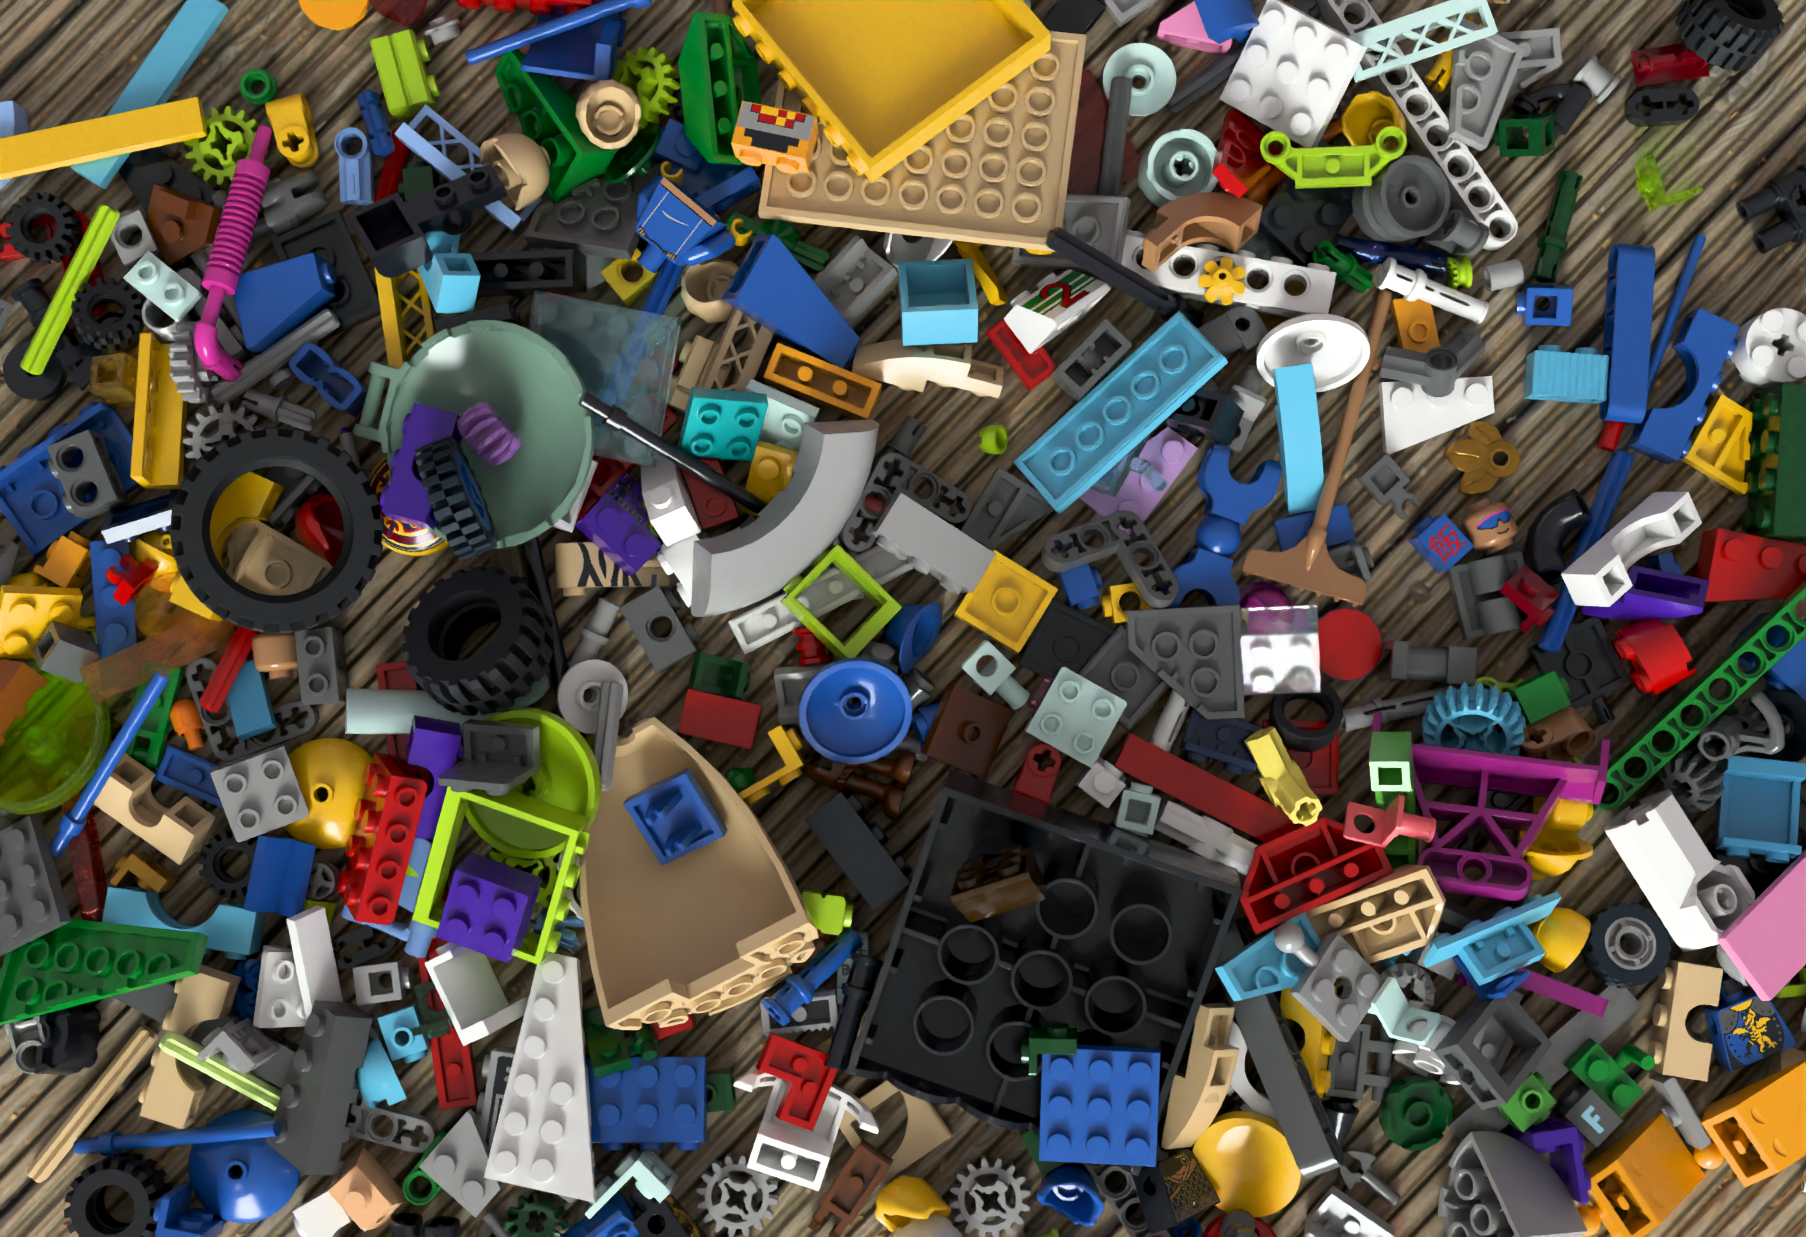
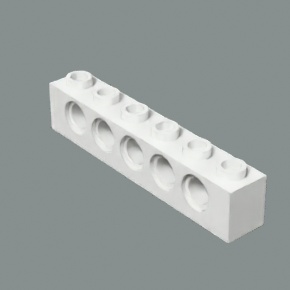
M1126 230L1121 264L1170 294L1178 293L1185 299L1209 303L1204 298V293L1208 288L1199 287L1198 278L1200 275L1207 274L1204 265L1208 261L1213 260L1219 266L1223 257H1229L1233 260V269L1237 266H1242L1245 269L1246 276L1239 281L1246 285V289L1241 296L1232 293V304L1225 306L1234 308L1248 306L1256 312L1289 318L1312 313H1329L1337 273L1330 272V267L1326 265L1309 263L1307 267L1292 265L1293 261L1284 257L1273 256L1269 261L1255 258L1256 254L1249 251L1238 250L1236 253L1230 254L1219 252L1217 246L1198 243L1197 247L1184 246L1179 249L1155 272H1152L1138 265V261L1144 253L1142 243L1146 235L1142 232ZM1181 261H1189L1195 266V269L1190 275L1181 276L1174 271L1175 266ZM1261 274L1268 279L1269 283L1262 289H1253L1247 281L1252 275ZM1290 281H1299L1305 286L1306 290L1299 296H1291L1285 291L1284 287ZM1220 297L1212 304L1222 305Z

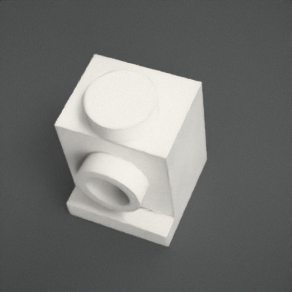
M1098 756L1092 768L1087 767L1075 785L1108 809L1126 786L1124 781L1127 778L1116 767Z

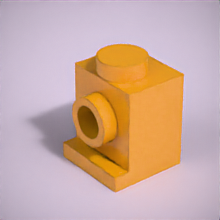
M71 530L68 536L61 535L60 539L55 540L46 553V559L48 560L45 565L36 564L33 571L63 588H81L92 569L89 543L92 540Z

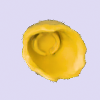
M1379 91L1358 94L1345 107L1341 115V129L1351 146L1374 144L1378 133L1388 126L1398 127L1407 134L1405 116L1390 96L1387 97ZM1387 142L1384 144V147L1387 150H1395L1397 145L1394 142Z
M902 1175L892 1180L879 1191L876 1198L875 1217L893 1233L899 1227L903 1229L906 1225L910 1224V1219L912 1218L926 1220L930 1214H934L948 1219L952 1210L925 1180L919 1177Z

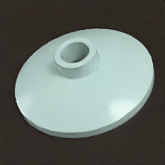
M1131 43L1121 47L1111 55L1103 72V88L1108 100L1110 97L1111 81L1114 77L1122 76L1132 80L1140 78L1144 81L1145 86L1141 89H1136L1132 85L1129 115L1148 116L1160 111L1170 101L1176 87V71L1171 59L1160 48L1147 43Z

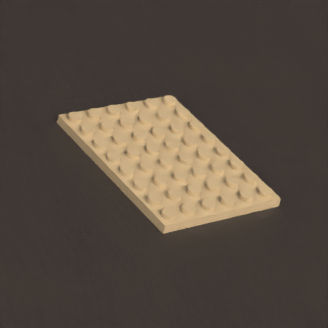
M1050 31L1051 44L1050 50L873 183L864 173L859 176L852 169L846 158L848 153L841 145L837 148L832 145L823 131L825 128L824 124L817 117L819 134L809 173L798 171L796 174H788L778 170L776 166L765 164L758 210L759 218L1055 252L1048 248L1045 242L1048 238L1047 233L1056 227H1063L1087 35ZM779 79L774 107L807 114L800 103L802 100L800 95L795 90L789 92Z

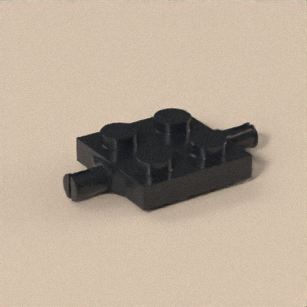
M1590 616L1578 623H1571L1558 653L1551 654L1543 651L1538 647V643L1527 648L1539 673L1555 670L1557 675L1560 674L1565 679L1570 689V695L1567 697L1571 705L1567 707L1576 709L1580 706L1591 705L1600 721V725L1615 719L1605 698L1615 689L1631 682L1599 617Z

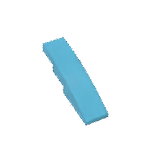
M1303 363L1273 368L1277 399L1275 412L1280 440L1277 442L1282 466L1281 473L1287 514L1315 511L1324 484V472L1312 363Z

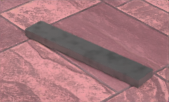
M1605 984L1594 994L1609 1000L1603 1018L1576 1009L1546 1035L1552 1046L1531 1073L1539 1072L1553 1086L1569 1072L1564 1064L1589 1038L1601 1044L1643 1006L1627 988L1621 989L1614 985L1608 986ZM1472 1100L1453 1117L1449 1126L1462 1141L1470 1132L1474 1131L1499 1133L1509 1123L1495 1107L1481 1110L1477 1103Z

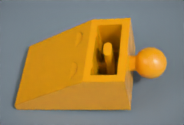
M1806 1059L1707 1105L1701 1123L1712 1138V1144L1701 1150L1694 1147L1693 1156L1697 1164L1705 1169H1715L1723 1163L1725 1158L1745 1188L1779 1173L1806 1155ZM1750 1142L1753 1144L1756 1150L1752 1149L1749 1146Z
M1663 1112L1654 1115L1583 1166L1587 1169L1591 1180V1189L1587 1192L1589 1203L1592 1207H1577L1588 1230L1582 1236L1589 1237L1596 1234L1602 1221L1612 1237H1644L1659 1226L1706 1176L1673 1126L1667 1121ZM1615 1207H1619L1622 1209V1214L1620 1217L1614 1210Z

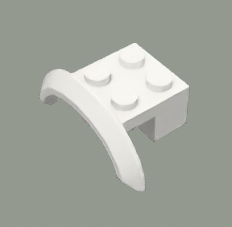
M759 1070L738 1077L733 1086L750 1092L757 1087L773 1086L747 1168L819 1191L845 1110L857 1119L861 1129L876 1134L879 1132V1124L867 1105L852 1093L834 1084L831 1085L814 1130L810 1131L782 1121L775 1116L789 1081Z

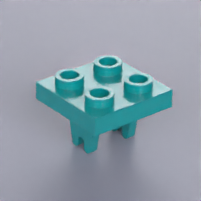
M691 388L677 445L678 448L693 457L753 461L768 407L767 395L763 393Z

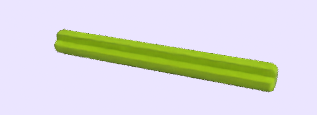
M105 204L98 206L20 363V367L34 375L42 374L72 314L71 305L72 301L76 302L75 293L77 290L83 292V285L88 282L120 217V213L116 209Z

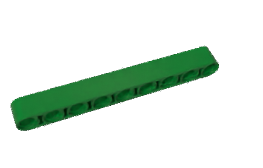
M1806 580L1608 762L1606 782L1614 785L1615 792L1610 800L1601 801L1600 805L1594 804L1595 806L1606 811L1614 810L1621 806L1806 636V619L1801 620L1795 614V606L1798 601L1806 599ZM1777 625L1783 631V640L1778 645L1771 646L1766 640V633L1770 627ZM1744 652L1752 653L1755 658L1754 667L1748 672L1740 671L1737 665L1739 656ZM1722 678L1727 686L1726 692L1720 698L1714 699L1709 694V685L1713 680ZM1694 704L1698 709V718L1692 724H1684L1680 717L1681 710L1687 705ZM1658 731H1667L1671 739L1670 744L1663 750H1655L1652 745L1653 736ZM1634 756L1640 757L1643 764L1642 770L1633 776L1626 775L1624 772L1626 760Z

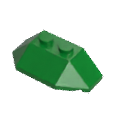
M697 11L693 14L678 60L685 135L708 163L742 165L744 163L739 158H735L731 141L742 101L761 104L757 59L745 39L735 29L730 15Z

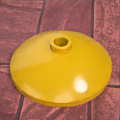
M321 738L312 740L291 752L289 759L308 807L309 816L283 827L295 839L316 845L318 849L346 847L348 836L355 833L357 821L354 819L355 806L359 798L363 799L366 785L363 784L364 769L367 763H372L373 757L361 746L345 739ZM321 787L326 788L329 793L325 801H321L317 795Z

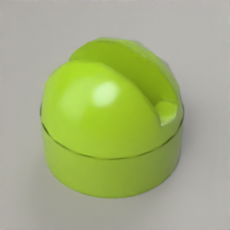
M988 425L980 430L977 437H982V443L978 444V447L987 454H1003L1006 451L1008 437L1003 425Z

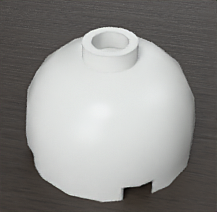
M1441 1015V1023L1425 1045L1397 1039L1392 1054H1395L1394 1059L1398 1063L1428 1077L1429 1072L1440 1074L1439 1082L1460 1084L1434 1052V1049L1455 1025L1456 1022L1453 1019ZM1414 1021L1409 1025L1408 1032H1420L1426 1027L1427 1021Z

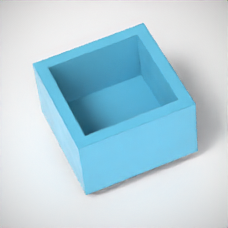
M972 258L898 262V292L903 346L977 342L978 304Z

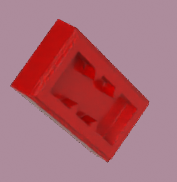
M1004 318L985 332V335L1029 392L1052 376L1053 372L1058 368V365L1043 346L1029 354L1004 321Z

